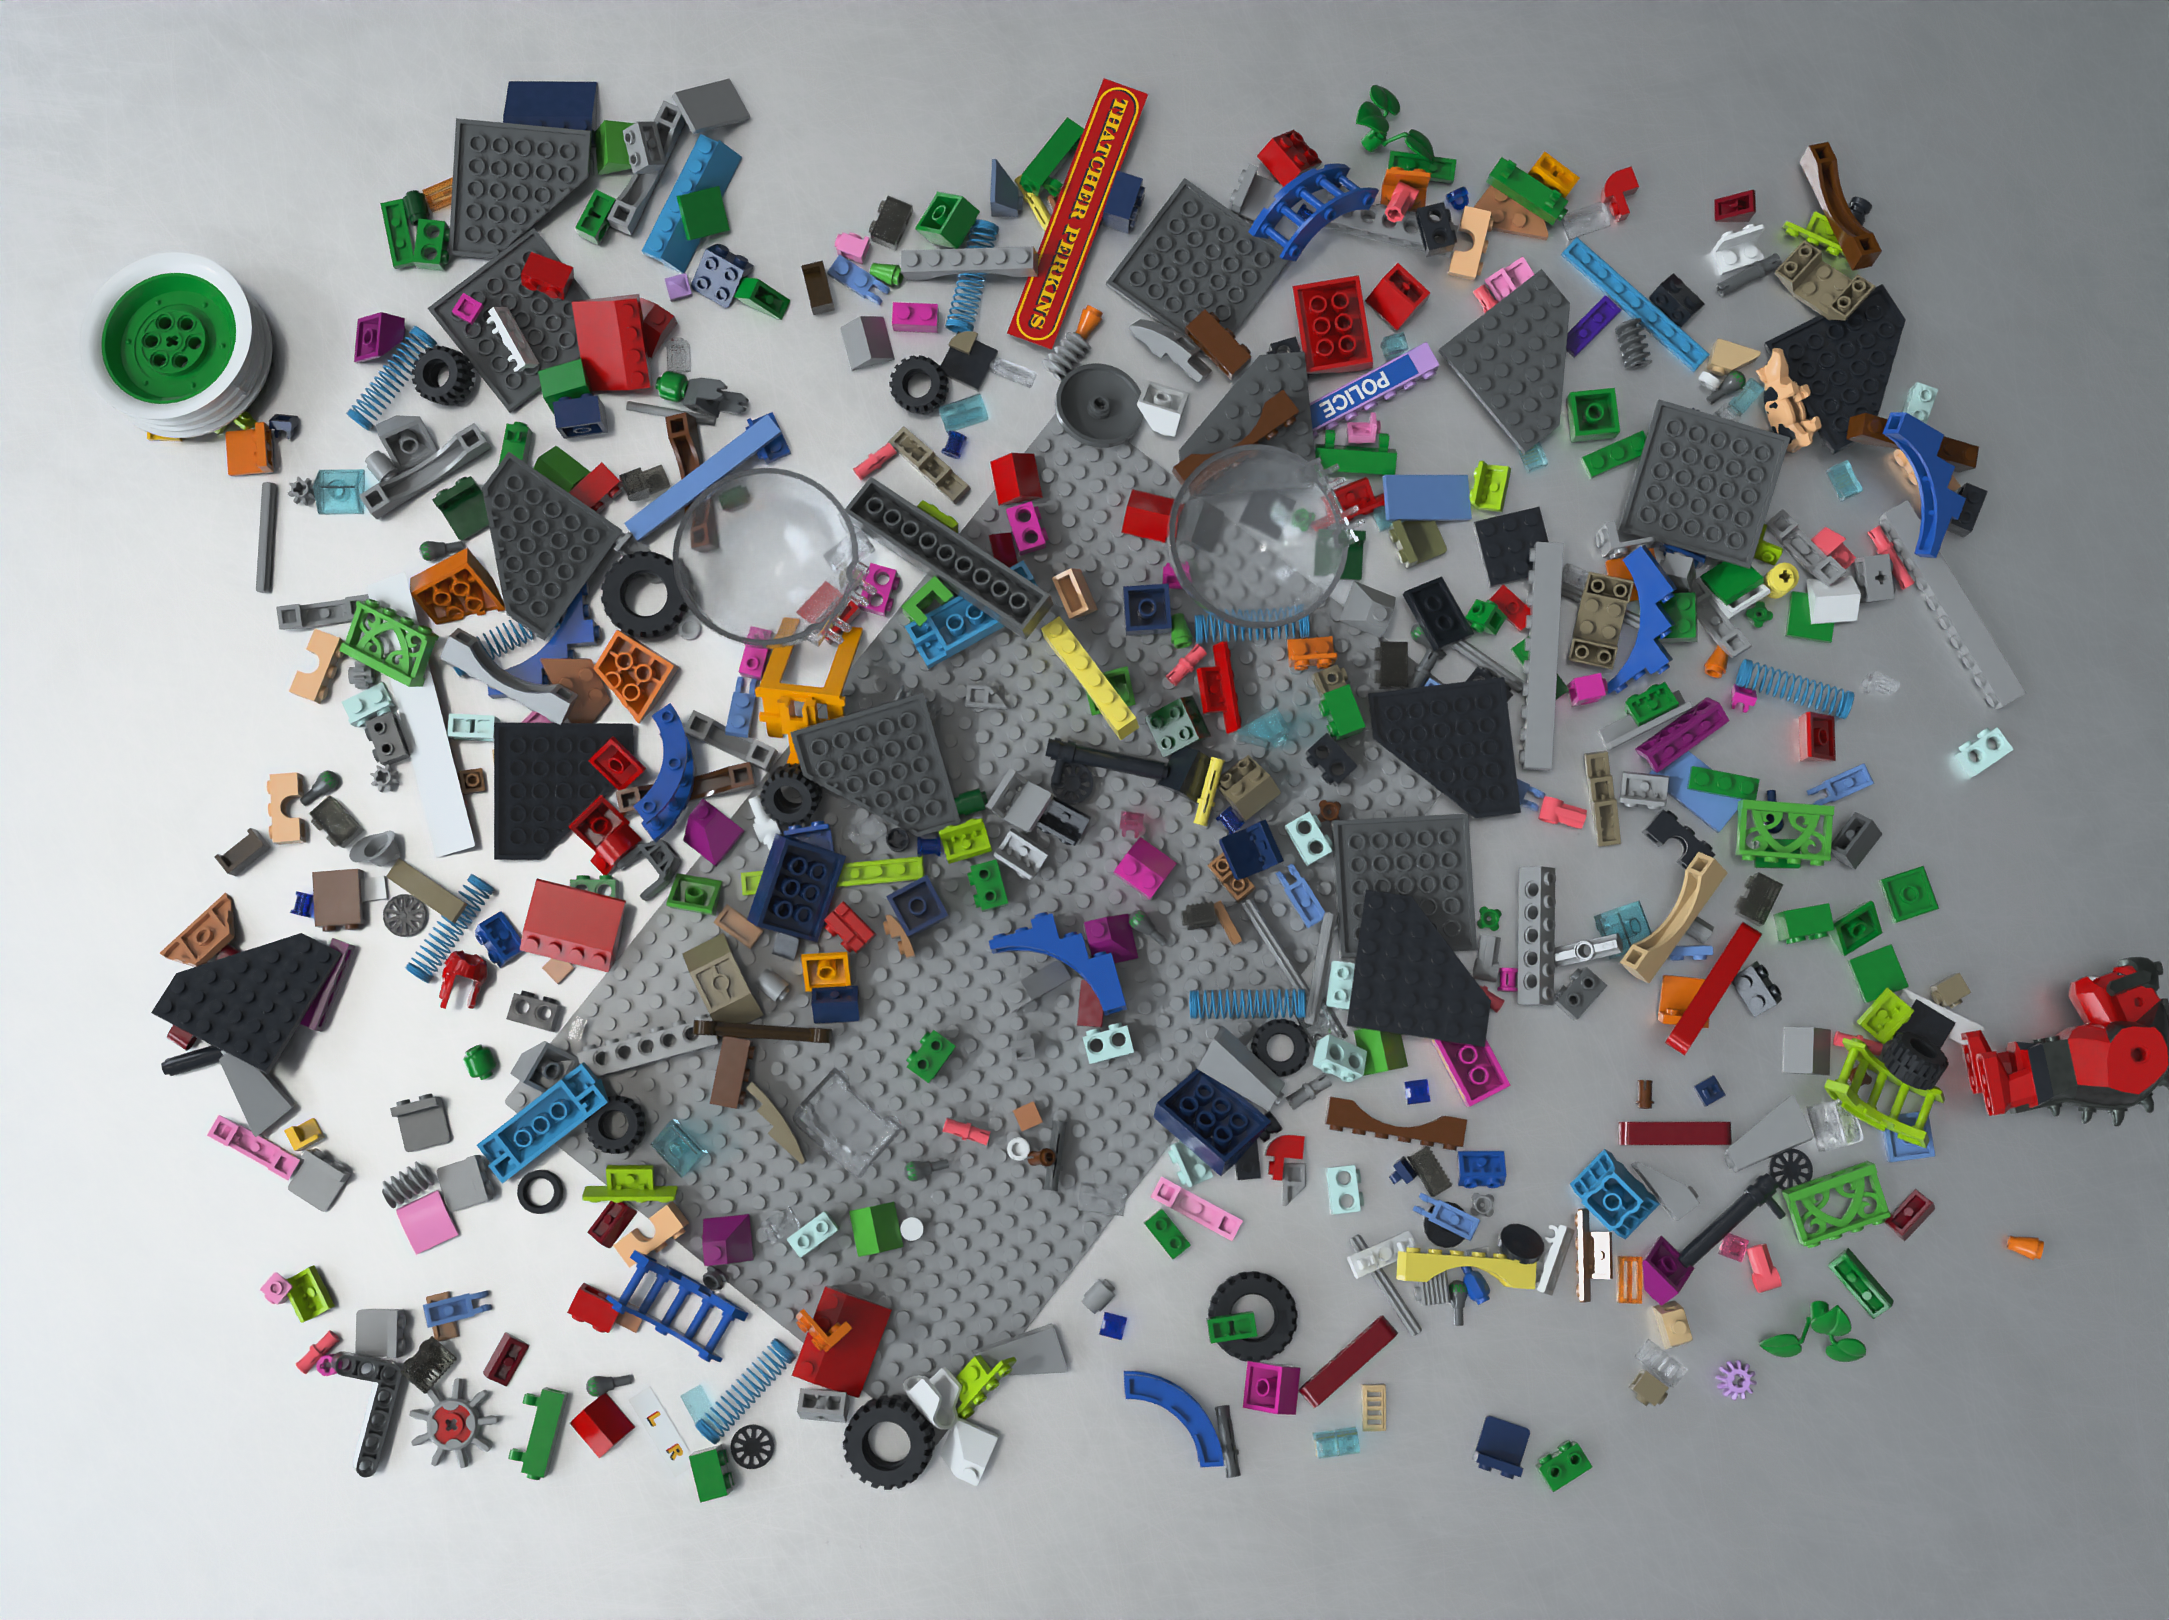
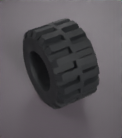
M437 345L433 346V349L430 347L425 349L426 353L421 352L418 355L419 361L415 360L414 362L416 368L412 369V374L415 375L412 382L417 385L415 390L421 393L420 396L449 406V404L456 405L458 401L462 402L465 400L464 395L471 393L469 388L470 386L473 387L475 383L472 382V378H475V372L471 371L474 367L472 363H469L470 359L463 355V353L445 346ZM445 365H448V380L440 387L438 384V374Z
M913 355L910 356V359H902V363L894 367L896 371L894 373L891 372L892 382H889V387L892 388V391H890L891 395L895 398L897 404L914 414L931 413L934 408L938 409L941 406L940 403L946 400L945 394L949 392L947 387L949 381L946 377V372L929 357L926 358L922 355L916 357ZM924 372L930 376L931 387L924 396L919 398L912 397L908 392V382L914 374Z
M788 763L783 767L779 766L776 768L762 787L763 790L760 797L763 798L761 801L762 806H766L764 811L766 814L770 813L772 815L771 819L773 821L776 819L780 820L779 824L784 825L785 822L788 823V826H794L795 823L798 825L803 824L805 820L807 821L811 818L822 800V787L804 777L799 767L800 764L797 763L792 767ZM791 786L797 789L802 796L803 802L792 803L785 799L781 792V787Z
M1274 1019L1265 1023L1257 1030L1253 1036L1251 1048L1252 1053L1278 1077H1285L1296 1073L1305 1065L1310 1053V1042H1308V1036L1302 1030L1303 1028L1294 1021ZM1283 1034L1292 1040L1294 1052L1288 1060L1279 1062L1269 1056L1267 1043L1274 1035Z
M1905 1031L1896 1035L1882 1059L1885 1067L1897 1079L1921 1090H1931L1934 1088L1949 1065L1947 1057L1933 1042L1918 1034Z
M623 1096L608 1097V1103L585 1120V1123H587L585 1133H588L589 1142H592L596 1149L602 1150L601 1152L621 1154L631 1151L641 1142L640 1139L645 1135V1114L634 1100ZM612 1111H620L627 1117L628 1129L621 1138H610L604 1131V1119Z

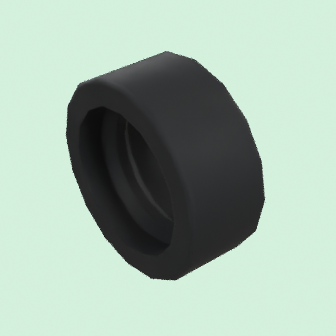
M535 1170L529 1172L521 1179L517 1189V1197L525 1210L534 1214H544L553 1211L559 1206L563 1198L564 1189L561 1180L556 1174L546 1170ZM538 1178L548 1180L554 1189L551 1201L542 1206L531 1203L527 1196L529 1184Z

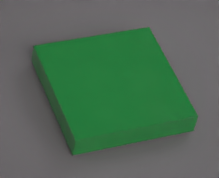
M719 186L676 196L687 240L730 230Z
M1727 562L1720 563L1700 576L1702 582L1726 606L1765 583L1764 578L1752 566L1750 569Z
M1792 591L1785 636L1831 643L1834 623L1811 624L1808 593Z
M1924 866L1879 880L1894 923L1939 909Z
M1892 944L1848 960L1864 1003L1876 1000L1886 988L1894 993L1909 987Z

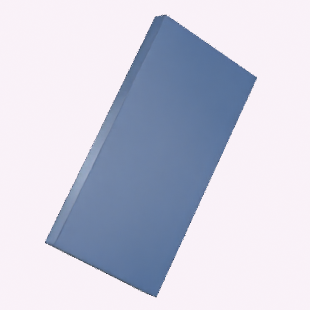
M1468 475L1383 476L1386 521H1457L1472 519Z
M1690 751L1684 753L1660 772L1656 773L1653 770L1649 772V774L1669 776L1668 794L1717 833L1723 829L1737 811L1740 799L1687 789L1690 768L1692 766L1711 769Z

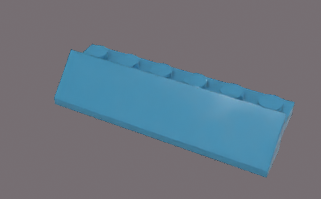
M700 134L642 249V253L662 262L664 266L679 273H685L703 237L687 240L676 196L719 186L723 198L742 160V156L720 140L717 142Z
M1023 560L1010 567V569L1038 586ZM961 596L926 614L927 621L921 628L914 621L905 626L928 669L1005 627Z
M583 1062L476 1145L490 1162L489 1168L502 1184L609 1102L601 1078L598 1080L585 1062Z

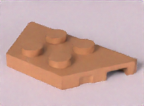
M1491 185L1473 207L1491 212L1490 218L1494 219L1491 229L1493 231L1542 240L1548 239L1549 234L1545 221Z
M541 658L540 661L551 684H560L578 694L575 704L567 717L569 722L593 723L608 704L610 698L599 675L593 669L594 664L590 658Z
M225 892L169 943L160 954L166 959L192 967L206 964L235 937L232 897Z

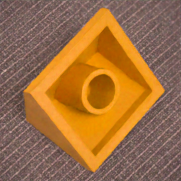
M850 953L801 954L806 992L812 991V988L851 986Z

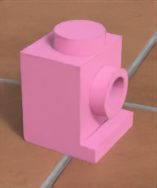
M855 233L838 234L835 241L838 255L840 254L844 258L863 264L871 245L869 237L865 236L864 240H862V237Z

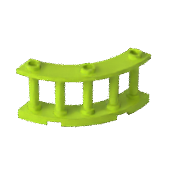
M1843 1038L1842 1043L1849 1053L1839 1078L1835 1079V1081L1827 1079L1824 1086L1826 1092L1833 1100L1838 1098L1842 1101V1108L1865 1123L1883 1132L1887 1128L1898 1133L1897 1138L1927 1148L1929 1137L1924 1130V1126L1934 1101L1944 1103L1943 1091L1937 1086H1934L1931 1090H1921L1903 1083L1889 1072L1884 1063L1870 1052L1863 1041L1856 1038L1851 1040ZM1857 1060L1859 1061V1065L1852 1080V1083L1849 1086L1847 1081L1849 1079L1855 1061ZM1868 1068L1878 1076L1869 1099L1865 1103L1859 1098L1858 1091ZM1886 1080L1900 1086L1890 1114L1887 1116L1877 1111L1876 1107ZM1909 1091L1925 1097L1916 1123L1912 1126L1903 1124L1898 1119Z

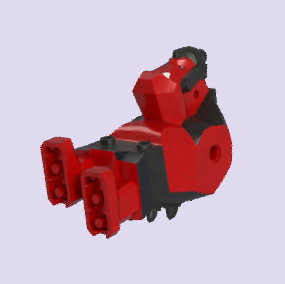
M2145 957L2124 958L2117 961V967H2114L2113 972L2099 977L2086 976L2071 982L2068 997L2084 1024L2065 1028L2053 1037L2033 1040V1043L2010 1042L2005 1048L2006 1052L1997 1053L1991 1050L1981 1030L1961 1033L1962 1040L1968 1041V1045H1962L1970 1088L1973 1094L1983 1093L1988 1115L2005 1114L2008 1110L2010 1114L2047 1107L2053 1116L2056 1117L2060 1114L2062 1103L2078 1107V1111H2081V1121L2083 1124L2088 1123L2092 1118V1114L2096 1113L2097 1110H2105L2108 1114L2111 1113L2113 1125L2119 1126L2124 1120L2125 1111H2128V1108L2136 1104H2141L2146 1112L2152 1113L2154 1111L2152 1091L2157 1086L2160 1087L2162 1085L2169 1090V1001L2167 998L2160 999L2156 992L2160 988L2158 975H2163L2162 963L2160 961L2153 962Z

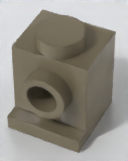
M1338 664L1316 672L1311 677L1320 698L1326 692L1347 685L1345 681L1348 680L1345 669L1343 667L1339 668ZM1329 675H1334L1335 678H1336V681H1335V682H1329V681H1328V676H1329Z

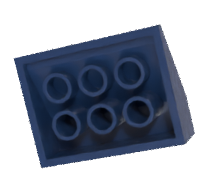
M509 81L503 123L592 131L591 147H596L598 83Z
M776 833L747 921L757 927L818 942L846 856Z
M1198 1069L1193 1071L1157 1102L1153 1116L1220 1176L1238 1162L1271 1124V1121L1244 1097Z

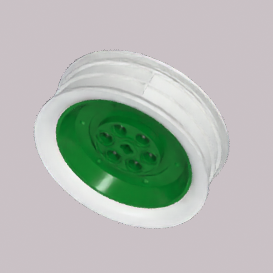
M163 252L133 261L113 274L102 285L93 297L83 319L80 332V355L85 374L95 391L112 407L119 410L130 422L154 435L169 438H190L208 434L224 427L239 417L251 405L261 391L270 369L272 336L267 318L260 305L222 266L208 258L192 253Z

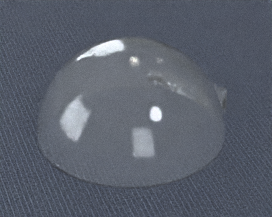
M1262 444L1232 447L1211 456L1201 463L1184 481L1177 492L1167 524V549L1170 563L1179 584L1188 597L1214 618L1227 624L1251 629H1269L1296 622L1322 605L1331 595L1341 578L1347 560L1348 546L1359 541L1352 529L1366 523L1363 518L1349 524L1347 516L1357 513L1359 511L1358 505L1343 511L1333 488L1346 482L1345 478L1339 477L1332 482L1328 480V474H1332L1340 469L1338 464L1324 470L1320 463V457L1308 462L1288 450Z
M758 468L729 475L715 482L695 499L686 511L677 529L673 547V569L678 589L691 612L704 626L734 644L756 649H776L808 640L819 647L826 636L842 644L844 639L841 635L831 630L833 625L845 632H850L852 627L839 618L850 600L853 599L866 607L870 602L867 598L857 593V590L861 588L871 595H875L877 592L874 586L864 581L870 573L869 567L859 561L856 533L844 507L821 484L796 472L777 468Z

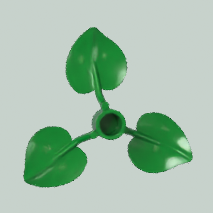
M1373 85L1370 88L1369 94L1374 104L1368 101L1364 102L1360 106L1356 117V124L1371 128L1361 139L1363 147L1369 152H1374L1381 144L1385 147L1388 143L1404 137L1406 145L1413 152L1433 164V147L1428 138L1421 132L1411 129L1409 133L1403 132L1386 139L1389 123L1385 118L1389 112L1397 115L1400 112V104L1398 99L1389 90Z
M1815 1301L1810 1304V1317H1806V1324L1799 1339L1793 1334H1781L1759 1343L1761 1348L1775 1356L1785 1358L1795 1356L1802 1351L1800 1344L1804 1343L1811 1324L1815 1332L1829 1335L1833 1345L1827 1346L1825 1351L1831 1359L1839 1362H1852L1866 1356V1347L1861 1341L1845 1338L1837 1342L1834 1339V1336L1848 1334L1851 1331V1322L1847 1314L1838 1305L1829 1311V1304L1824 1301Z

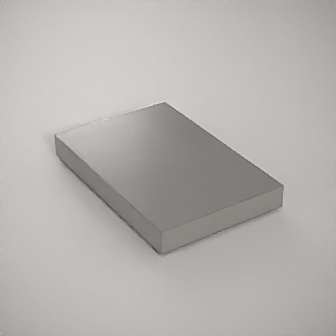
M730 78L678 91L672 96L693 134L745 121L750 117Z

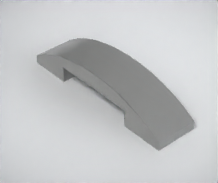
M1784 509L1766 523L1768 529L1786 551L1802 567L1825 585H1832L1846 573V570L1831 555L1828 557L1798 528L1799 524Z
M1698 577L1692 590L1697 596V619L1719 647L1733 659L1751 648L1752 645L1740 629H1736L1712 599V593Z
M365 594L345 597L343 600L314 604L277 606L279 629L314 628L352 622L357 608L356 602L366 601L369 596Z

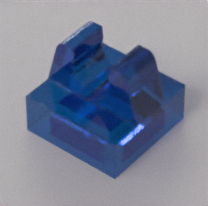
M1427 1079L1404 1082L1407 1105L1431 1102Z
M1104 1312L1099 1335L1122 1341L1127 1317Z

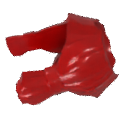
M463 950L454 951L444 962L446 967L443 969V982L439 992V998L442 999L440 1007L446 1009L455 976L460 975L474 980L467 1001V1008L473 1009L476 1006L481 986L487 979V963L477 954H467Z

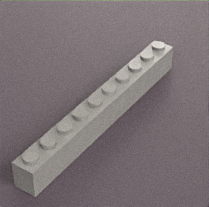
M1907 500L1881 515L1879 519L1882 530L1889 534L1892 539L1891 542L1894 544L1893 548L1900 552L1904 558L1903 563L1906 569L1915 576L1917 587L1926 594L1928 605L1937 612L1940 625L1948 630L1953 646L1957 649L1959 648L1963 655L1962 660L1964 664L1971 668L1975 675V682L1987 694L1986 699L1988 703L1997 710L2025 695V690L1941 553L1938 552L1936 558L1919 557L1914 554L1919 539L1921 521L1909 501Z
M1536 542L1534 548H1530L1529 561L1533 562V570H1529L1528 584H1532V591L1527 594V606H1531L1530 615L1526 616V629H1529V638H1525L1524 650L1529 652L1528 660H1524L1523 673L1527 674V683L1523 682L1522 696H1526V705L1521 707V718L1525 719L1524 728L1521 727L1520 741H1524L1523 750H1519V764H1522V769L1550 771L1552 769L1564 543Z

